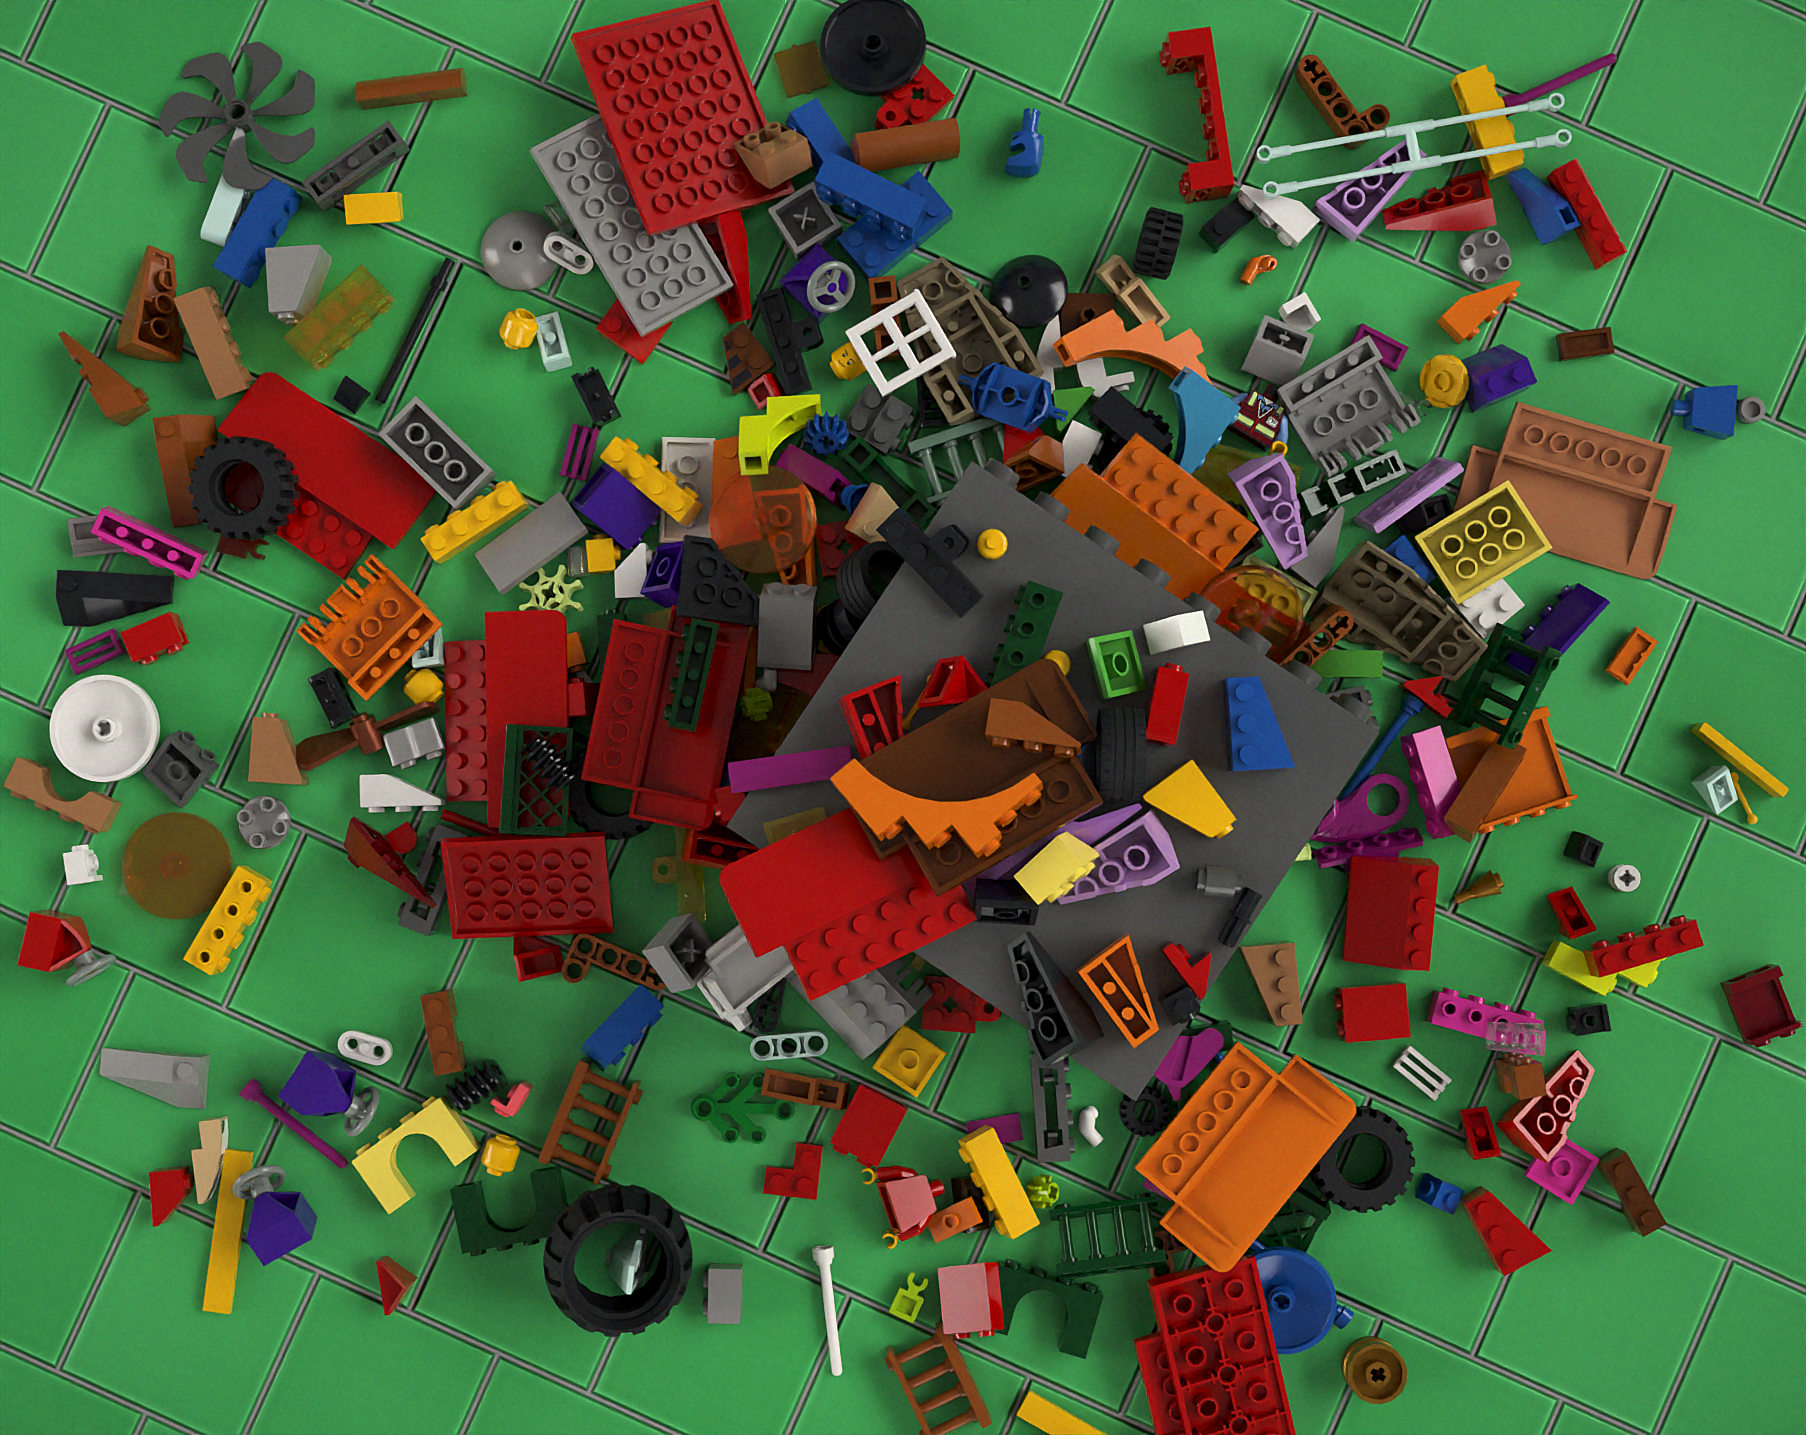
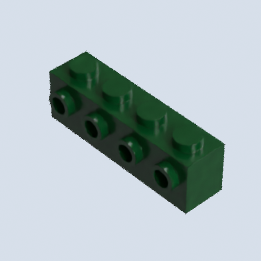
M1028 580L1026 587L1019 586L1014 603L1019 604L1016 615L1009 614L1003 632L1009 634L1005 645L999 643L993 661L998 662L994 674L990 672L987 674L984 684L988 688L1040 659L1063 592Z
M692 618L689 624H684L681 640H685L684 650H678L675 666L680 668L677 678L672 677L669 693L673 694L671 704L666 703L663 720H667L666 727L691 733L696 731L718 633V623Z

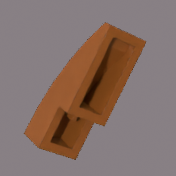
M766 1068L761 1095L811 1106L818 1105L843 1110L847 1106L851 1082Z

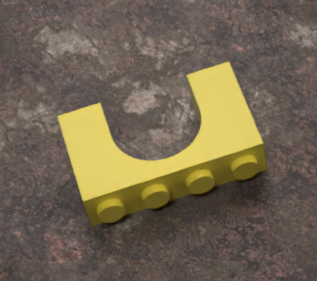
M435 1095L421 1104L424 1109L415 1115L413 1111L399 1120L402 1125L393 1131L391 1127L377 1136L380 1141L374 1146L367 1143L355 1152L358 1157L352 1161V1164L388 1214L416 1195L396 1163L397 1148L405 1136L419 1133L432 1137L441 1146L454 1166L481 1148L479 1142L445 1095L438 1099Z

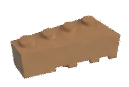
M214 286L202 287L173 298L216 400L250 388L249 382L252 381V377L248 368L242 364L240 358L241 351L236 341L233 340L230 325L223 313Z

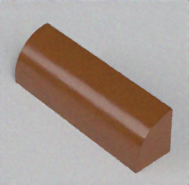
M463 68L358 81L355 86L356 101L363 110L468 96Z
M950 118L857 133L852 139L850 146L855 164L875 172L958 158L960 152V133L957 119Z
M1497 734L1444 816V821L1449 829L1468 843H1471L1517 771L1527 750L1519 744L1515 746L1514 750L1497 744L1500 737L1499 734Z

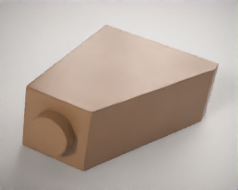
M262 713V718L253 717L248 781L308 785L309 779L306 771L300 769L297 763V747L288 722L284 719H278L277 713Z

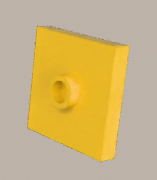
M903 1024L895 1032L872 1068L917 1098L947 1052L906 1024Z

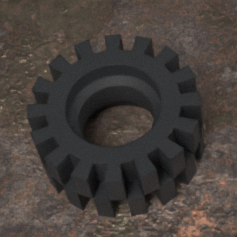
M1145 1087L1136 1101L1125 1094L1123 1101L1120 1102L1119 1114L1122 1119L1121 1121L1135 1135H1140L1141 1137H1146V1135L1154 1136L1156 1132H1161L1163 1130L1162 1127L1168 1122V1103L1160 1092L1152 1089V1087ZM1141 1101H1148L1154 1106L1153 1117L1145 1122L1137 1120L1134 1116V1108Z

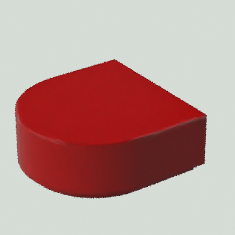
M406 821L385 835L391 847L399 853L411 852L418 844V835L409 821Z

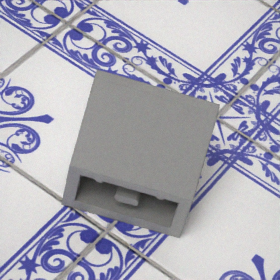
M1265 315L1260 321L1241 370L1282 387L1297 377L1315 335Z

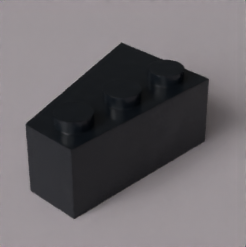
M1112 386L1089 409L1087 413L1090 416L1089 422L1098 430L1103 428L1110 435L1108 437L1109 441L1118 449L1124 447L1135 433H1138L1161 452L1174 438L1168 432L1163 435L1153 426L1155 422L1150 417L1146 419L1136 410L1137 407Z

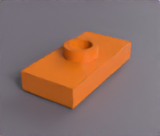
M1637 626L1633 627L1604 671L1625 686L1629 685L1658 641Z
M971 1196L931 1215L928 1227L935 1243H938L983 1222Z

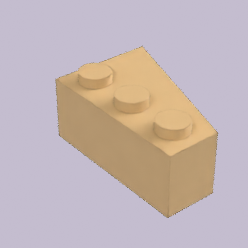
M872 482L846 524L845 529L868 543L875 541L886 542L876 529L899 507L881 485Z

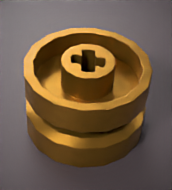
M1364 1336L1354 1340L1346 1347L1341 1360V1371L1346 1383L1360 1399L1370 1404H1384L1393 1401L1402 1393L1407 1382V1368L1404 1359L1388 1341L1376 1336Z

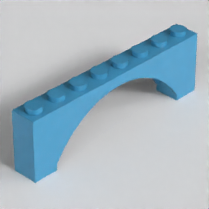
M1184 366L1168 387L1174 392L1179 418V435L1173 461L1189 474H1192L1194 470H1198L1203 465L1208 451L1219 444L1222 439L1221 434L1226 427L1231 426L1237 420L1241 407L1192 369Z

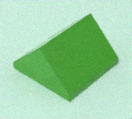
M1089 386L1053 390V406L1068 411V415L1064 416L1066 418L1064 422L1052 418L1053 434L1057 440L1071 425L1072 420H1075L1091 400L1095 391L1094 388Z
M1132 630L1094 637L1086 641L1101 701L1147 690Z

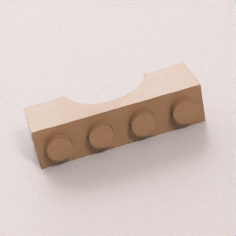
M27 757L16 758L3 785L12 790L10 794L22 800H26V798L36 801L34 806L45 811L53 809L59 812V818L74 823L76 820L84 824L83 829L94 834L109 832L122 805V802L99 791H89L85 796L75 801L62 798L53 788L51 769Z

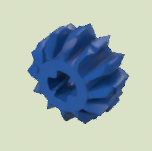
M827 411L822 417L816 413L813 419H808L803 433L807 449H813L815 455L821 452L825 458L829 453L837 456L839 450L845 449L847 439H849V431L846 428L845 420H839L838 414L830 417Z

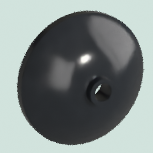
M1040 255L1020 256L1006 263L995 274L989 290L990 304L995 306L1018 329L1037 328L1053 320L1063 309L1068 296V282L1061 267L1053 260ZM1029 281L1027 285H1021L1023 282Z

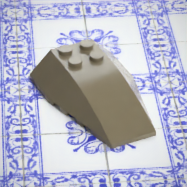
M943 256L897 281L901 299L913 293L914 289H918L957 354L955 359L950 358L923 374L927 387L950 425L969 423L985 417L974 412L972 390L958 385V379L962 380L959 378L961 374L971 378L978 377L983 369L993 362L1038 378L1044 374V370L1019 329L1012 322H1009L995 306H992L979 290L969 284L967 279ZM915 305L905 310L911 333L926 325ZM930 331L913 340L919 363L942 351ZM1009 389L1005 392L1003 397L1005 403L1012 402L1015 399L1014 389Z
M1368 540L1358 543L1328 578L1308 610V614L1316 618L1330 605H1341L1352 615L1354 620L1353 627L1343 637L1359 645L1362 643L1374 647L1373 650H1383V654L1388 652L1400 657V661L1405 663L1414 662L1422 665L1423 670L1444 676V678L1454 682L1466 672L1488 647L1413 569ZM1340 616L1335 618L1337 622L1341 621Z

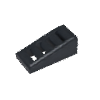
M923 376L917 377L920 430L947 427V419L940 407L924 408V404L937 402L934 397L923 398V394L931 392L929 388H922V383H925ZM940 413L941 417L925 418V414Z

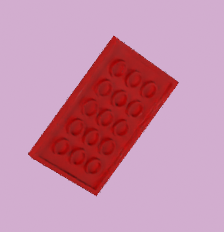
M605 832L567 833L565 837L510 835L442 838L441 851L452 939L613 933L614 921Z

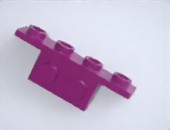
M1403 828L1400 831L1388 834H1377L1374 837L1362 840H1351L1340 845L1325 846L1314 850L1313 855L1321 869L1344 864L1346 880L1349 883L1351 855L1399 857V851L1423 846L1424 839L1417 828Z

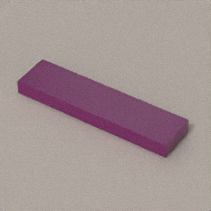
M850 745L728 763L731 791L732 793L830 780L835 773L852 760Z

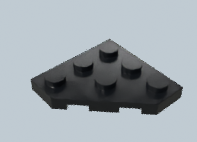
M685 535L683 537L676 617L697 618L705 621L757 627L760 602L757 594L748 587L742 579V575L731 561L725 558L718 549L719 546L712 538Z

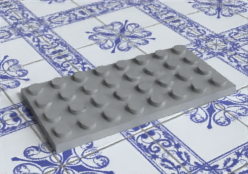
M600 113L530 148L532 157L641 338L734 286L697 223L648 237Z

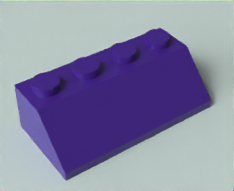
M1579 583L1563 587L1556 595L1559 598L1553 606L1547 605L1538 615L1541 619L1535 626L1530 624L1521 633L1523 639L1520 642L1541 652L1545 645L1561 651L1562 656L1610 603L1606 598ZM1509 650L1503 663L1530 677L1537 662L1513 650Z

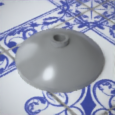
M517 211L499 217L489 226L481 244V257L486 271L495 282L511 290L526 291L543 285L552 277L558 267V263L547 257L543 248L545 238L548 234L555 232V230L545 219L530 212ZM559 241L553 242L555 246L560 247ZM516 243L522 244V248L519 251L513 249Z

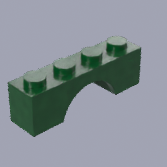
M860 435L841 453V459L869 485L872 482L881 485L895 504L920 529L936 514V509L920 493L905 483Z

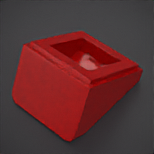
M775 373L764 374L746 387L758 410L767 407V397L786 396L784 388Z

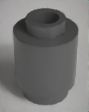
M1206 865L1205 868L1198 867L1195 891L1203 892V896L1233 898L1235 892L1240 893L1242 875L1236 874L1235 867Z

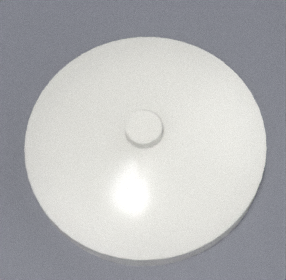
M113 675L90 676L74 683L60 696L50 719L51 744L61 763L75 775L96 782L119 781L137 773L151 759L160 736L159 715L150 696L136 683Z

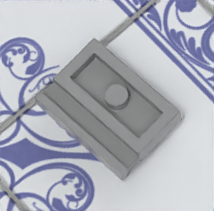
M98 515L67 519L71 546H73L74 552L73 558L125 551H123V547L115 543L110 545L100 541L97 535L91 533Z

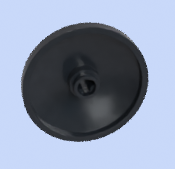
M847 0L837 7L826 21L821 34L820 49L827 72L839 86L857 95L873 97L893 93L907 85L916 76L925 59L927 41L925 29L919 15L905 1Z

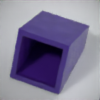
M1503 344L1461 360L1469 376V386L1465 398L1472 413L1521 394L1537 383L1528 358Z
M604 462L570 502V504L628 551L631 547L635 548L642 541V534L648 527L651 528L660 519L659 513L662 511L658 505L619 472Z

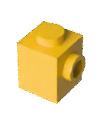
M608 534L593 535V540H586L589 573L592 575L614 573L618 568L617 560H622L620 544H616V541L613 538H609Z

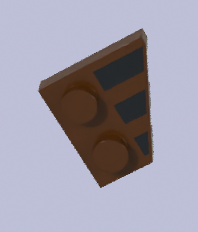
M744 322L722 338L731 388L735 396L776 366Z

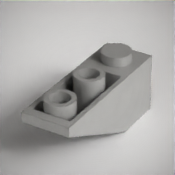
M1339 506L1335 511L1332 508L1328 510L1321 519L1324 523L1319 531L1313 529L1305 539L1308 556L1287 569L1300 582L1313 589L1318 586L1333 567L1345 508Z

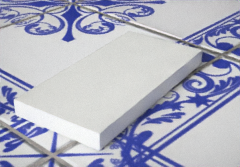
M662 437L661 471L665 472L667 469L679 479L676 483L683 489L685 486H688L699 495L697 500L704 507L689 526L679 523L662 509L660 512L659 528L660 544L683 541L685 535L711 538L713 441H716L715 438Z

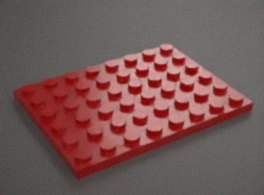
M719 0L699 2L571 35V42L648 237L706 221L716 215L741 211L784 199L795 193L790 179L772 189L756 181L735 149L734 143L743 139L745 135L764 128L768 122Z

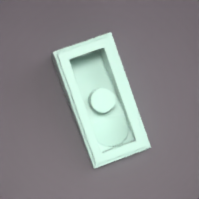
M558 311L535 317L538 323L536 336L547 372L572 366L570 352Z

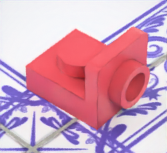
M526 1081L521 1082L519 1086L514 1084L507 1095V1098L510 1100L509 1102L496 1096L491 1100L490 1104L495 1106L494 1111L504 1117L509 1115L513 1117L518 1114L534 1086Z

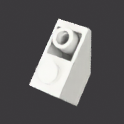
M640 543L614 571L615 598L617 600L649 599L640 594L653 559V550H648L646 543Z

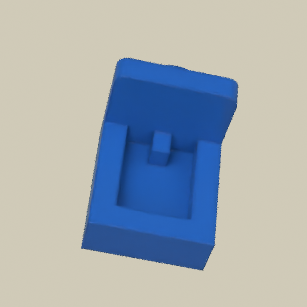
M1425 1173L1415 1197L1433 1207L1454 1215L1464 1190L1429 1173Z

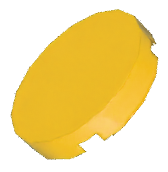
M1441 354L1434 356L1424 364L1420 373L1421 391L1425 392L1427 396L1425 399L1428 403L1438 408H1449L1459 404L1465 398L1469 386V376L1465 365L1460 359L1454 355Z

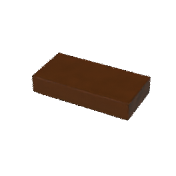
M1611 327L1556 335L1560 362L1615 353Z

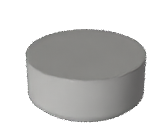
M1755 396L1742 399L1736 406V415L1745 424L1758 422L1765 414L1763 401Z

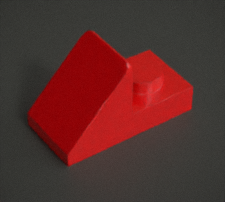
M1444 676L1401 682L1398 686L1404 692L1422 701L1425 704L1424 707L1440 719L1447 718L1453 710L1447 705L1449 701L1438 693L1432 694Z
M1572 886L1547 895V902L1559 921V933L1572 940L1596 931L1593 921Z
M1167 942L1160 950L1184 982L1190 987L1195 997L1199 1000L1203 999L1206 995L1212 953L1207 951L1191 964H1188L1187 961L1191 957L1180 943L1175 946L1173 942Z
M1487 1106L1460 1110L1459 1116L1466 1136L1465 1151L1474 1160L1501 1156V1150Z

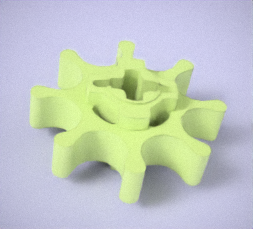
M559 565L558 573L551 578L545 576V571L542 567L538 569L537 572L540 579L536 585L528 586L524 582L519 584V587L524 592L532 594L530 602L519 606L520 611L558 610L564 614L570 608L576 609L579 612H582L584 609L579 602L571 601L573 592L583 589L584 585L580 580H576L572 584H565L563 580L568 570L564 565ZM554 594L556 595L555 598H549V600L547 599L548 596L553 597Z

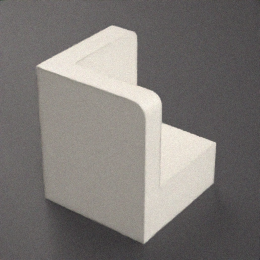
M1305 292L1283 304L1278 310L1286 324L1304 331L1316 326L1321 320Z

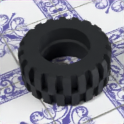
M232 436L231 439L222 438L216 441L217 445L207 446L204 449L206 455H198L194 461L198 465L196 470H190L189 478H193V485H188V493L194 496V500L190 501L192 509H199L200 513L197 514V517L202 523H208L207 528L214 533H220L221 536L226 538L243 540L261 539L265 535H273L278 532L277 527L285 526L289 522L287 515L294 514L297 508L293 505L294 499H299L300 491H295V484H299L298 475L292 474L291 471L295 467L292 461L285 459L286 454L281 449L274 448V444L268 441L243 436ZM240 463L254 465L260 472L264 482V494L260 504L256 509L247 514L236 512L228 503L225 495L226 478L230 471Z
M587 747L581 749L571 764V771L576 769L579 771L575 779L570 782L569 792L570 814L574 817V822L579 827H583L586 830L585 832H605L607 840L632 838L650 829L649 827L654 822L628 818L629 811L621 814H610L596 805L591 793L592 782L580 780Z
M1362 1105L1361 1107H1356L1354 1118L1313 1167L1310 1177L1322 1194L1335 1205L1337 1204L1348 1211L1356 1210L1358 1213H1367L1370 1209L1377 1212L1383 1210L1382 1205L1388 1204L1391 1206L1396 1202L1394 1198L1398 1194L1403 1196L1407 1189L1404 1186L1407 1181H1412L1414 1175L1410 1172L1411 1167H1415V1158L1411 1154L1414 1148L1412 1142L1407 1139L1408 1134L1404 1128L1399 1126L1397 1121L1378 1109ZM1360 1133L1369 1134L1375 1137L1383 1147V1165L1378 1174L1369 1181L1363 1183L1349 1182L1341 1176L1336 1167L1338 1150L1349 1137Z

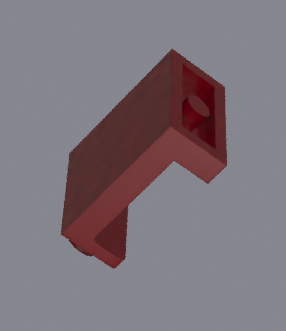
M1768 964L1720 983L1743 1042L1754 1045L1756 1048L1770 1044V1039L1780 1036V1038L1794 1035L1796 1033L1795 1029L1803 1027L1801 1021L1795 1019L1779 977L1784 975L1779 965Z

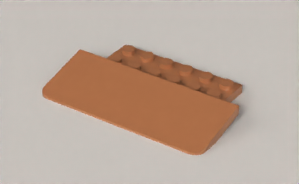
M1516 401L1499 452L1471 444L1452 511L1455 513L1509 480L1553 547L1548 552L1640 579H1649L1658 571L1678 506L1655 499L1673 447Z

